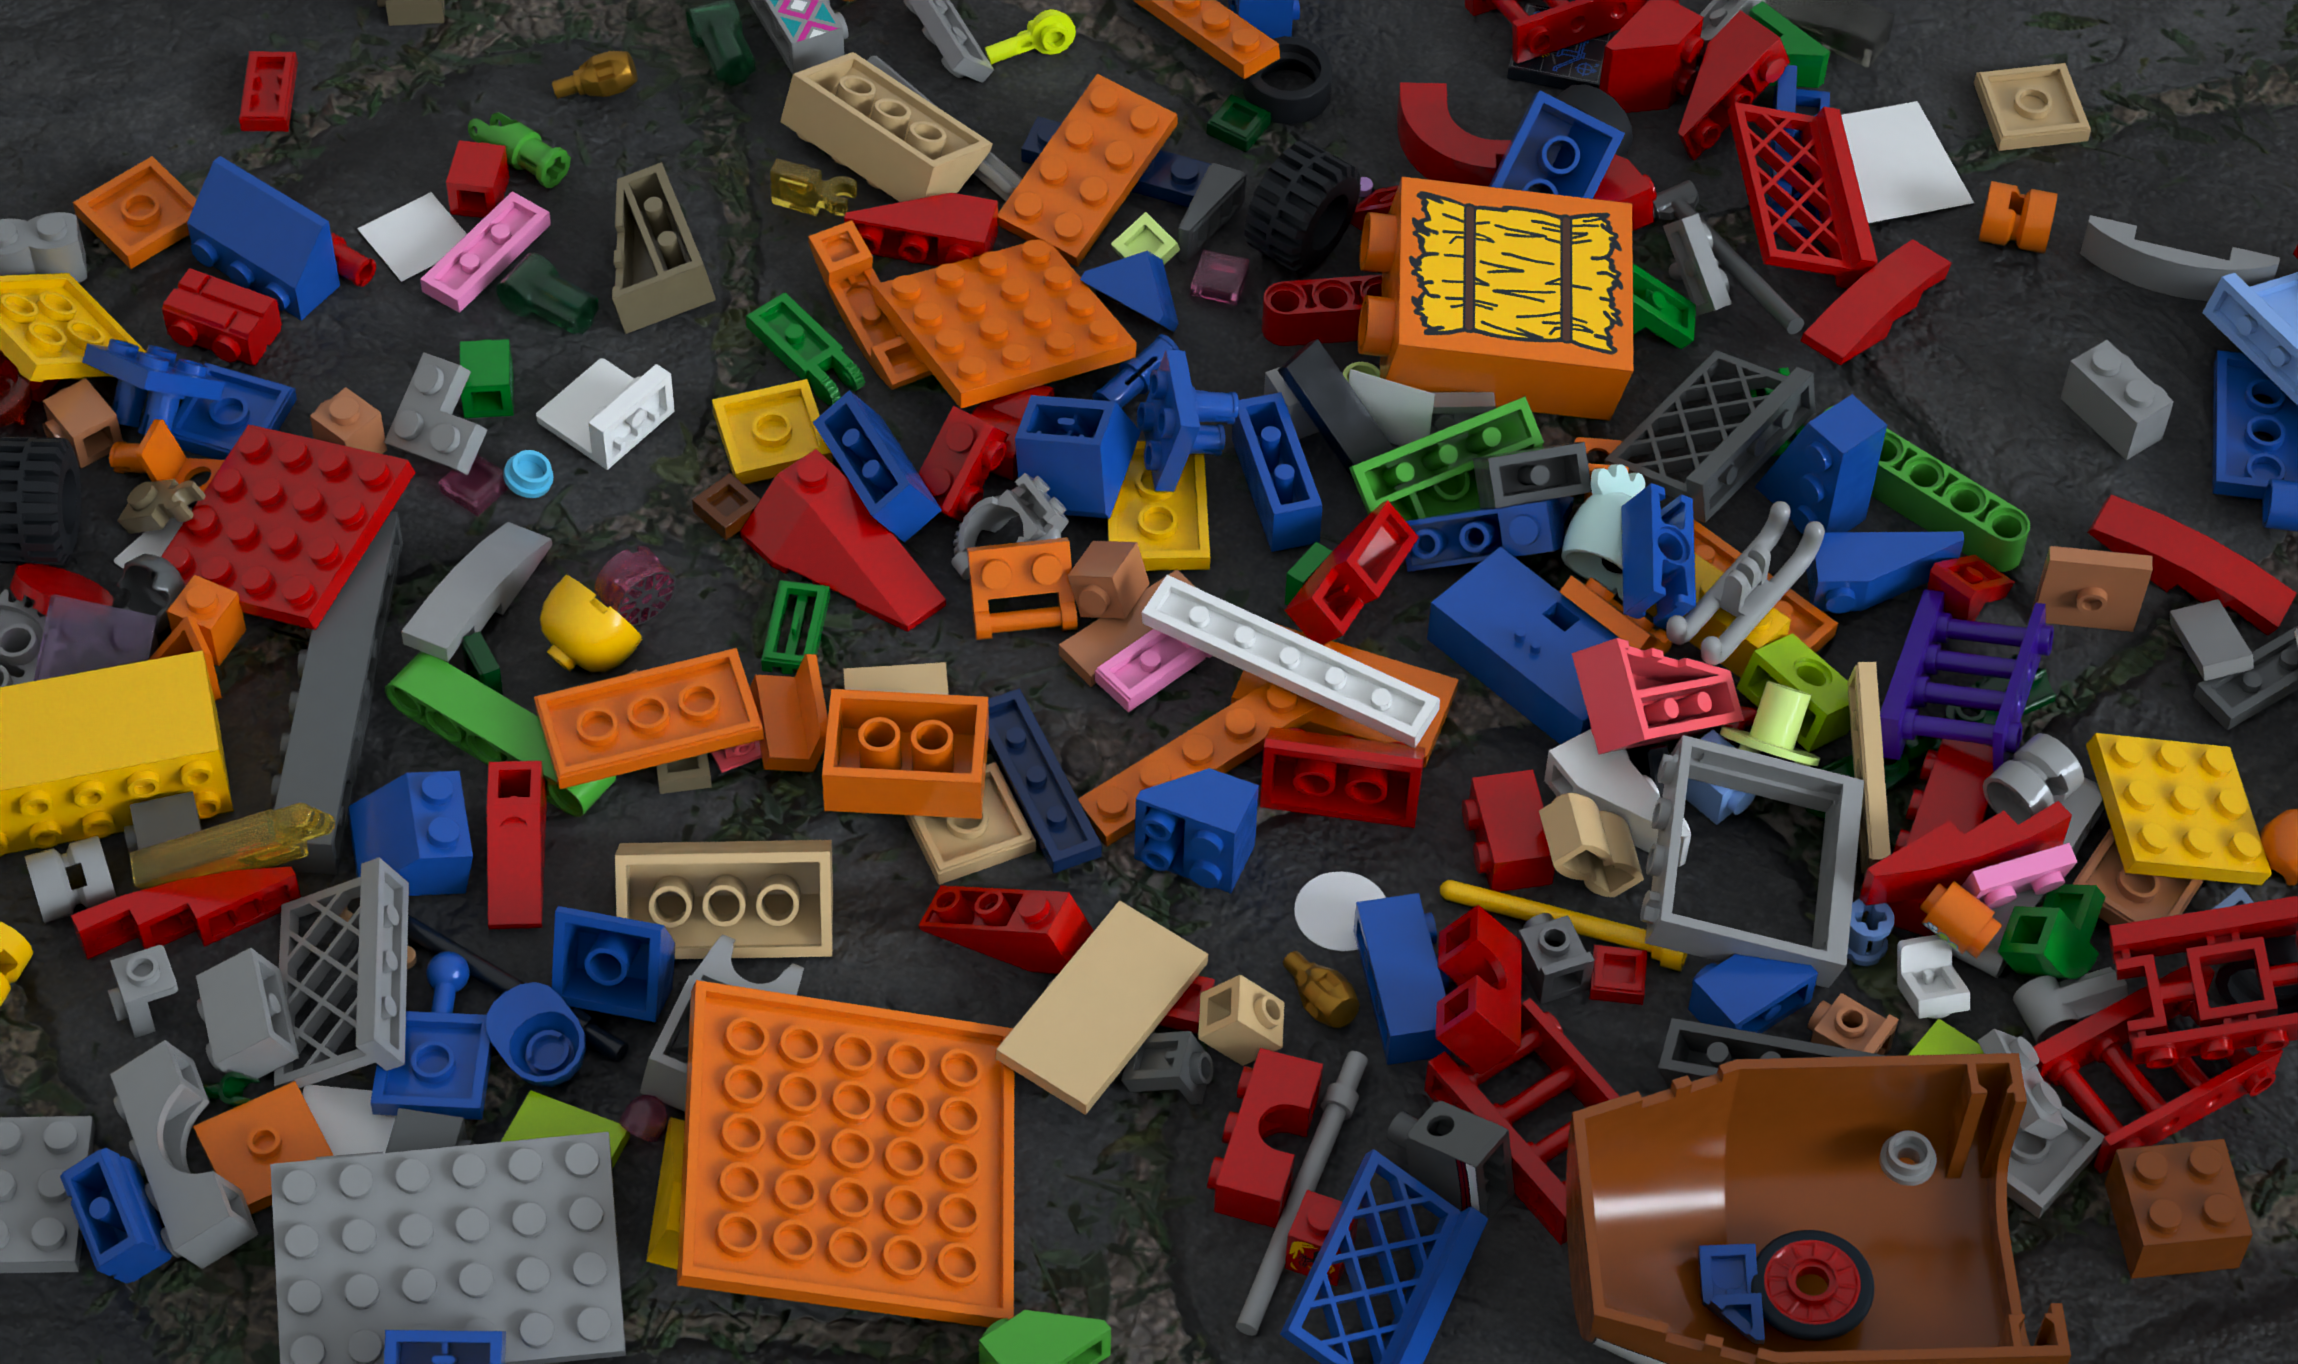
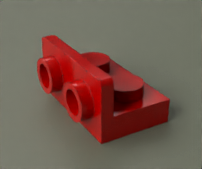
M954 405L918 474L941 507V513L963 522V517L967 515L975 504L982 500L984 494L982 487L990 471L995 470L1001 464L1006 453L1007 446L1005 442L1009 434Z

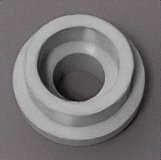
M1902 1131L1885 1141L1880 1152L1879 1162L1882 1171L1889 1179L1901 1185L1915 1186L1926 1182L1932 1176L1937 1158L1930 1141L1924 1135L1915 1131ZM1904 1157L1910 1158L1915 1162V1165L1903 1163L1899 1159Z

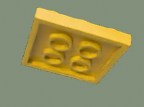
M69 273L0 276V350L18 368V372L29 381L43 382L45 380L70 378L79 380L85 377L112 376L82 363L87 343L108 346L109 340L115 339L134 344L139 347V352H146Z
M2095 733L2086 744L2125 873L2261 886L2271 876L2272 872L2230 747Z

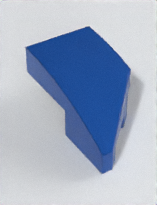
M1755 1244L1699 1246L1697 1253L1702 1305L1752 1343L1764 1344L1761 1293H1751L1753 1276L1758 1274Z

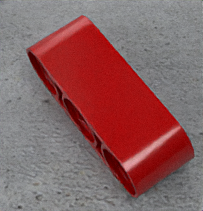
M1382 275L1282 281L1272 284L1264 292L1262 333L1270 343L1279 346L1306 345L1308 342L1319 339L1321 343L1358 341L1359 318L1364 297L1366 295L1382 297Z

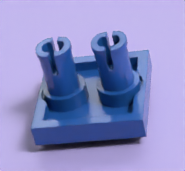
M110 339L108 346L87 343L82 363L118 378L112 410L116 413L119 424L139 427L143 405L149 390L143 420L138 430L140 434L146 435L155 419L164 420L171 431L180 399H185L186 396L216 401L221 400L225 382L206 374L208 366L187 359L176 361L177 353L172 350L148 345L147 352H139L138 346L115 339Z
M1165 351L1159 369H1154L1151 373L1146 402H1141L1137 410V428L1140 432H1144L1146 441L1144 465L1146 470H1151L1155 491H1175L1189 454L1221 456L1222 450L1225 447L1224 426L1222 424L1203 425L1200 422L1234 424L1235 418L1238 416L1239 399L1236 392L1223 393L1195 390V387L1192 386L1185 351Z

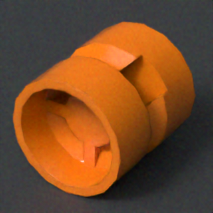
M1991 181L1978 241L2005 246L2010 240H2014L2019 249L2045 254L2058 194L2030 189L2026 194H2020L2016 185Z

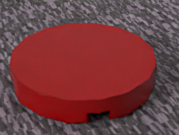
M26 563L17 566L9 587L17 600L23 601L25 595L35 600L32 608L38 610L37 612L63 622L78 625L92 624L95 617H97L96 620L100 624L106 622L114 602L110 592L98 583L80 574L44 564Z

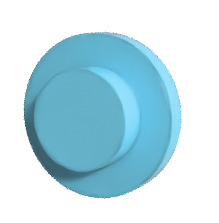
M524 450L512 456L507 461L503 470V478L507 487L515 494L525 498H538L545 495L553 483V471L549 460L543 454L534 450Z

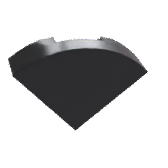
M1655 743L1634 748L1639 770H1648V776L1656 784L1662 798L1664 784L1657 781V774L1663 754H1668L1667 746Z

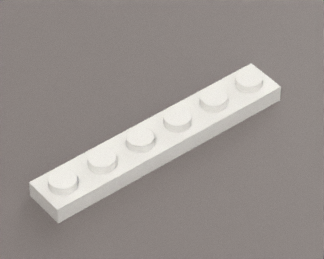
M1166 575L1142 611V624L1413 748H1416L1440 709V698L1169 575Z

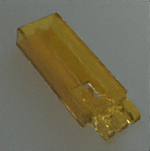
M296 803L277 810L269 809L130 852L134 886L147 889L180 879L233 870L270 868L309 856L307 840L331 833L335 827V819L332 815L310 805Z

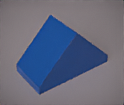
M1144 251L1084 271L1080 279L1084 283L1173 332L1176 330L1179 323L1164 263L1156 255L1149 251Z

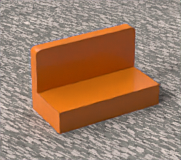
M805 654L795 677L755 674L750 685L764 732V739L759 740L764 770L814 772L825 749L828 715L816 654Z

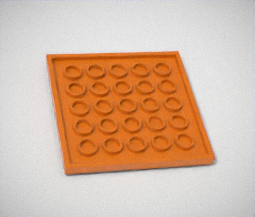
M696 980L691 990L677 1286L988 1328L1000 1319L1007 1318L1010 1320L1013 1318L1014 1070L996 1060V1049L1013 1028Z

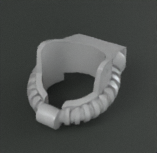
M1024 473L1015 481L1018 487L1011 491L1007 489L1002 495L988 497L979 501L963 517V522L958 525L959 531L955 532V537L957 538L953 541L955 556L951 564L964 580L969 579L967 548L975 547L981 530L997 532L1011 518L1020 516L1023 522L1024 537H1018L1016 543L1061 538V532L1069 523V520L1063 514L1066 508L1056 497L1050 498L1046 493L1050 488L1039 476L1032 478Z

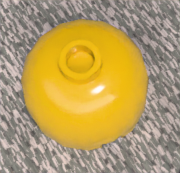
M565 575L551 590L541 610V631L552 645L546 653L569 672L575 665L589 672H606L619 666L636 650L639 643L643 640L641 634L611 606L606 607L596 599V594L571 576Z

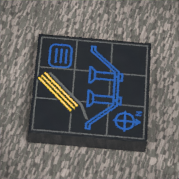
M1526 3L1524 11L1530 16L1550 8ZM1615 31L1519 64L1513 60L1512 53L1507 79L1564 90L1571 85L1584 84L1599 89L1605 45L1613 38Z

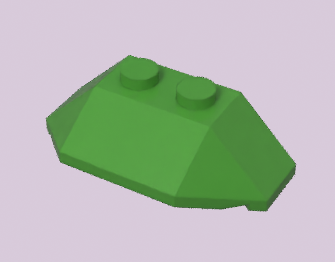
M1525 396L1349 467L1368 515L1381 503L1388 500L1404 520L1407 521L1480 509L1473 458L1538 448L1543 446L1544 441Z

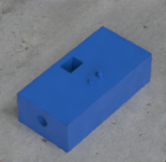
M1501 546L1431 602L1427 640L1560 745L1591 729L1572 653L1618 638Z

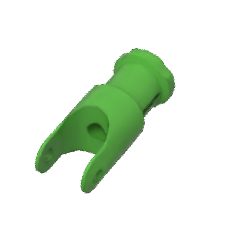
M497 112L491 115L490 125L477 118L469 121L468 133L475 142L506 146L508 164L517 170L525 169L536 176V179L545 188H552L558 185L567 174L571 161L567 151L561 147L552 148L545 144L537 132L517 120H512L504 114ZM498 120L501 121L502 126L498 125Z

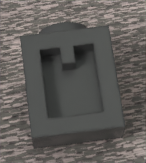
M1191 1031L1151 1033L1125 1065L1121 1081L1130 1092L1179 1089L1190 1105L1202 1104L1207 1084L1211 1082L1213 1077V1062L1209 1053L1204 1050Z

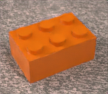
M831 689L822 769L824 811L982 819L989 739L988 697Z

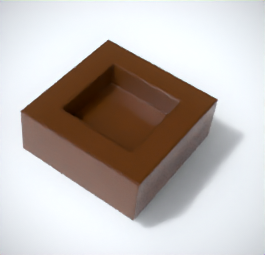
M729 473L693 498L692 505L693 512L727 540L743 528L761 499Z

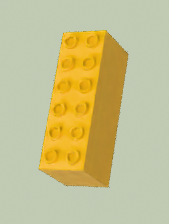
M203 650L0 687V857L4 854L34 848H51L61 843L82 840L97 835L99 838H104L114 833L124 832L123 826L133 825L130 804L191 791L194 793L200 819L234 811L218 712Z

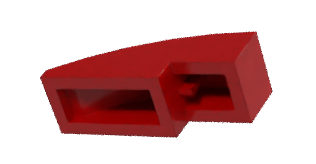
M1388 500L1381 503L1324 560L1284 611L1308 639L1321 645L1343 636L1364 604L1379 598L1419 536Z

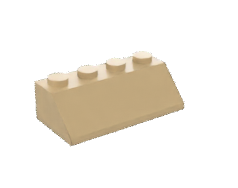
M854 52L794 73L780 121L795 131L799 138L814 144L829 154L836 163L847 166L865 178L869 185L883 190L899 202L946 193H958L990 153L993 143Z
M832 840L619 844L615 853L617 917L664 925L675 942V959H704L722 935L736 940L731 958L832 957Z

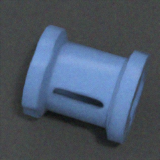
M1860 899L1852 903L1847 958L1854 964L1861 966L1875 965L1885 956L1888 948L1886 937L1891 933L1895 919L1892 909L1886 903L1866 906ZM1868 911L1866 922H1861L1864 912ZM1868 941H1873L1871 950L1866 952Z

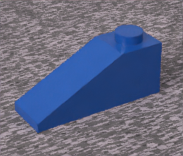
M1963 531L1825 532L1821 547L1806 570L1810 603L1821 611H1830L1838 614L1849 611H1863L1929 582L1930 570L1934 563L1960 558L1964 543Z

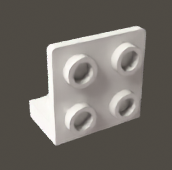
M601 358L536 413L537 422L608 470L675 412L671 373L655 364L643 376L633 378L606 359Z

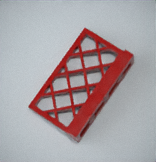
M1734 102L1727 111L1763 264L1834 275L1837 287L1848 289L1861 276L1878 263L1840 109L1823 107L1816 116ZM1747 121L1755 122L1768 136L1762 140L1748 127ZM1784 128L1802 131L1800 136L1803 146L1790 136ZM1775 140L1793 159L1787 163L1768 144ZM1758 155L1777 174L1771 178L1757 165L1755 156ZM1797 162L1809 171L1812 184L1793 168ZM1782 177L1803 195L1798 201L1777 183ZM1766 193L1787 211L1782 217L1766 204L1764 196ZM1806 200L1819 210L1821 222L1802 206ZM1790 216H1793L1812 234L1807 240L1786 222ZM1776 231L1796 251L1791 252L1777 249L1773 233ZM1816 238L1828 248L1830 258L1825 257L1811 244Z

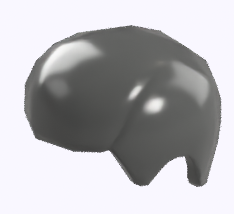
M142 554L124 564L123 577L119 580L117 586L128 590L130 597L126 606L157 635L171 628L167 610L185 588L186 584L179 571L168 560L153 554Z

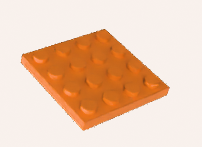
M1041 239L1029 240L1020 245L983 253L980 256L973 257L972 260L965 259L954 263L942 264L933 269L899 276L893 280L874 285L875 303L960 408L1136 358L1137 342L1088 285L1080 280L1081 277L1050 242H1045Z

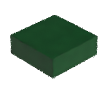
M1231 94L1207 122L1206 134L1247 152L1270 125L1271 112Z
M481 632L463 637L462 647L467 674L503 695L500 667Z

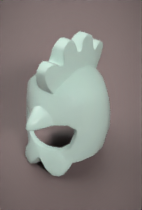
M1614 464L1610 465L1607 470L1605 468H1596L1592 471L1590 483L1592 495L1578 508L1569 524L1563 542L1561 558L1564 564L1573 572L1587 580L1590 577L1597 579L1612 593L1616 594L1618 592L1619 598L1623 601V574L1607 571L1602 564V558L1614 563L1623 570L1621 506L1645 488V480L1642 474L1628 473L1624 465Z

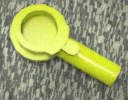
M1054 9L1042 11L1033 20L1028 21L1027 30L1019 32L1015 37L984 47L990 64H994L1032 49H1037L1042 54L1048 55L1061 53L1073 43L1076 35L1075 25L1071 18L1063 12Z

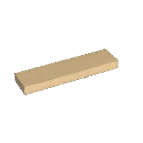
M1858 662L1847 682L1854 778L1864 780L1859 830L1861 873H1864V877L1867 868L1891 855L1876 662Z

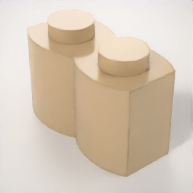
M1577 793L1562 794L1556 797L1552 803L1539 810L1553 866L1561 875L1571 879L1584 880L1586 887L1590 891L1605 897H1616L1644 880L1629 825L1624 818L1615 813L1599 811L1597 804L1592 799Z

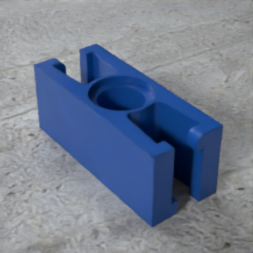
M1650 483L1621 506L1623 614L1641 619L1646 615L1645 611L1656 603L1657 615L1653 617L1654 625L1666 629L1670 617L1674 615L1683 617L1696 607L1693 498L1681 494L1661 509L1660 501L1665 499V488Z

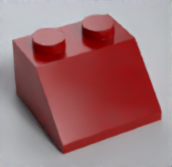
M1649 0L1605 45L1599 89L1614 98L1626 113L1668 109L1681 95L1687 96L1693 90L1698 71L1695 68L1697 57L1704 45V39L1701 38L1704 17L1672 0Z

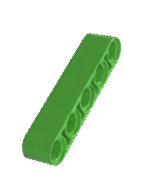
M1888 428L1886 429L1871 496L1929 532L1963 531L1964 543L1961 552L1967 556L1975 554L2000 572L2016 568L2022 560L2030 531V521L2027 515Z
M420 651L385 686L387 698L398 711L488 766L489 762L542 761L547 801L574 817L583 816L616 780V776L559 789L538 716L442 659Z

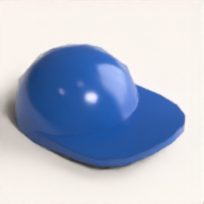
M537 982L520 984L504 992L493 1002L486 1015L485 1030L492 1045L504 1061L524 1081L533 1086L554 1087L570 1080L582 1067L586 1052V1035L576 1015L562 997L549 985Z

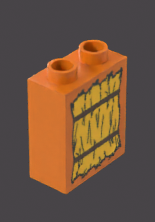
M1401 177L1389 213L1367 212L1363 224L1359 256L1360 269L1382 273V297L1371 295L1364 297L1358 326L1359 354L1380 356V378L1426 392H1494L1496 408L1526 396L1532 412L1610 421L1634 371L1632 204Z

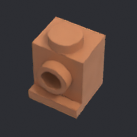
M1840 993L1832 1005L1823 1000L1817 1006L1807 1028L1813 1031L1812 1043L1886 1055L1891 1049L1899 1019L1891 1014L1884 1018Z

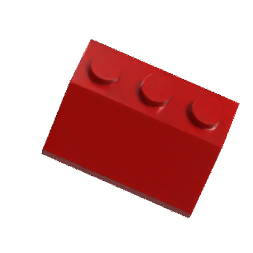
M1270 727L1264 743L1260 807L1415 828L1425 748H1413L1402 742L1386 743L1358 739L1351 735L1334 736L1307 732L1299 728L1282 729Z

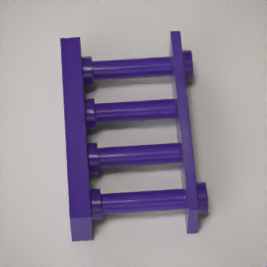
M1924 589L1880 711L1883 758L1900 760L1906 741L1915 740L1916 736L1993 745V772L2004 762L2008 761L2010 753H2015L2020 749L2022 740V723L2020 721L2041 656H2049L2052 650L2054 627L2053 625H2046V604L2035 603L2027 627L1952 619L1951 613H1945L1944 592ZM1950 639L2021 648L2017 659L1944 651L1941 650L1940 644L1948 643ZM1938 671L2010 679L2006 692L1932 683L1930 682L1929 675H1937ZM1927 703L1996 711L1999 714L1994 725L1919 715L1918 707L1925 708Z

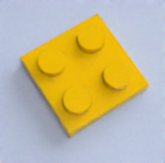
M808 379L712 399L713 414L732 474L742 484L775 478L778 473L815 449L833 464L832 453L813 424L820 415Z

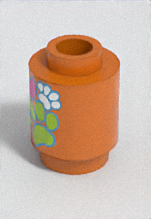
M1955 881L1948 889L1939 883L1920 906V909L1927 914L1921 924L1960 954L1967 951L1976 959L2003 926L1992 917L1995 914L1992 909Z

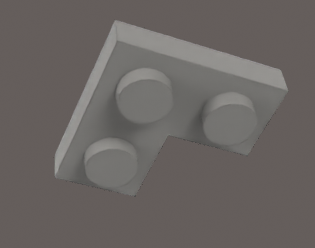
M423 352L384 443L397 450L468 475L487 432V429L474 422L452 415L471 371L459 364Z

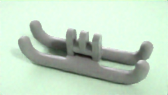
M1783 501L1775 502L1770 508L1768 519L1758 536L1696 603V607L1689 611L1685 617L1674 615L1669 618L1666 625L1667 638L1676 645H1682L1690 641L1712 616L1722 608L1735 616L1736 619L1719 638L1715 636L1704 638L1701 643V658L1704 662L1713 666L1724 662L1810 566L1821 547L1825 534L1824 526L1818 521L1809 522L1804 529L1802 539L1795 552L1768 581L1767 576L1771 561L1770 552L1783 535L1790 517L1789 505Z

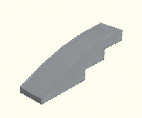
M505 523L466 555L427 597L401 631L403 644L449 662L461 645L463 637L481 632L494 612L501 615L505 613L551 548L552 539L513 523Z

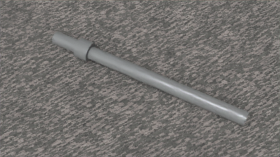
M1348 1052L1336 1083H1331L1321 1103V1108L1324 1111L1236 1323V1328L1246 1335L1253 1336L1258 1332L1285 1266L1288 1233L1306 1190L1315 1192L1343 1121L1350 1119L1359 1099L1356 1089L1368 1063V1058L1360 1052Z

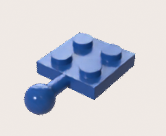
M451 951L441 952L435 955L428 963L426 977L428 983L434 989L431 1012L406 1011L405 1065L385 1071L377 1064L370 1102L373 1115L396 1116L398 1108L463 1117L464 1119L482 1120L493 1045L485 1030L486 1015L453 1013L455 995L465 987L470 976L467 961L458 953Z

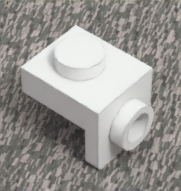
M1937 935L1906 939L1898 942L1897 987L1918 1019L1927 1017L1933 1019L1944 1018L1951 1013L1970 1010V991L1952 966V947Z

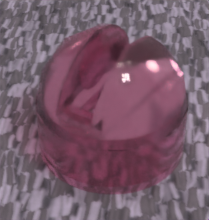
M645 1094L635 1097L627 1105L619 1123L636 1137L649 1142H657L667 1123L665 1105L656 1096Z

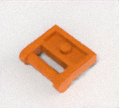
M1067 537L967 548L976 640L992 639V633L1061 626L1062 631L1076 630L1078 628L1075 598L1067 576L1072 570L1070 541ZM1057 593L1058 606L1000 613L989 612L988 600Z
M1570 576L1559 591L1619 638L1629 641L1631 647L1641 650L1658 649L1663 651L1664 656L1673 644L1667 638L1666 631L1663 629L1657 631L1653 629L1654 623L1646 617L1636 619L1623 614V605L1613 599L1615 594L1597 579L1590 577L1586 584Z

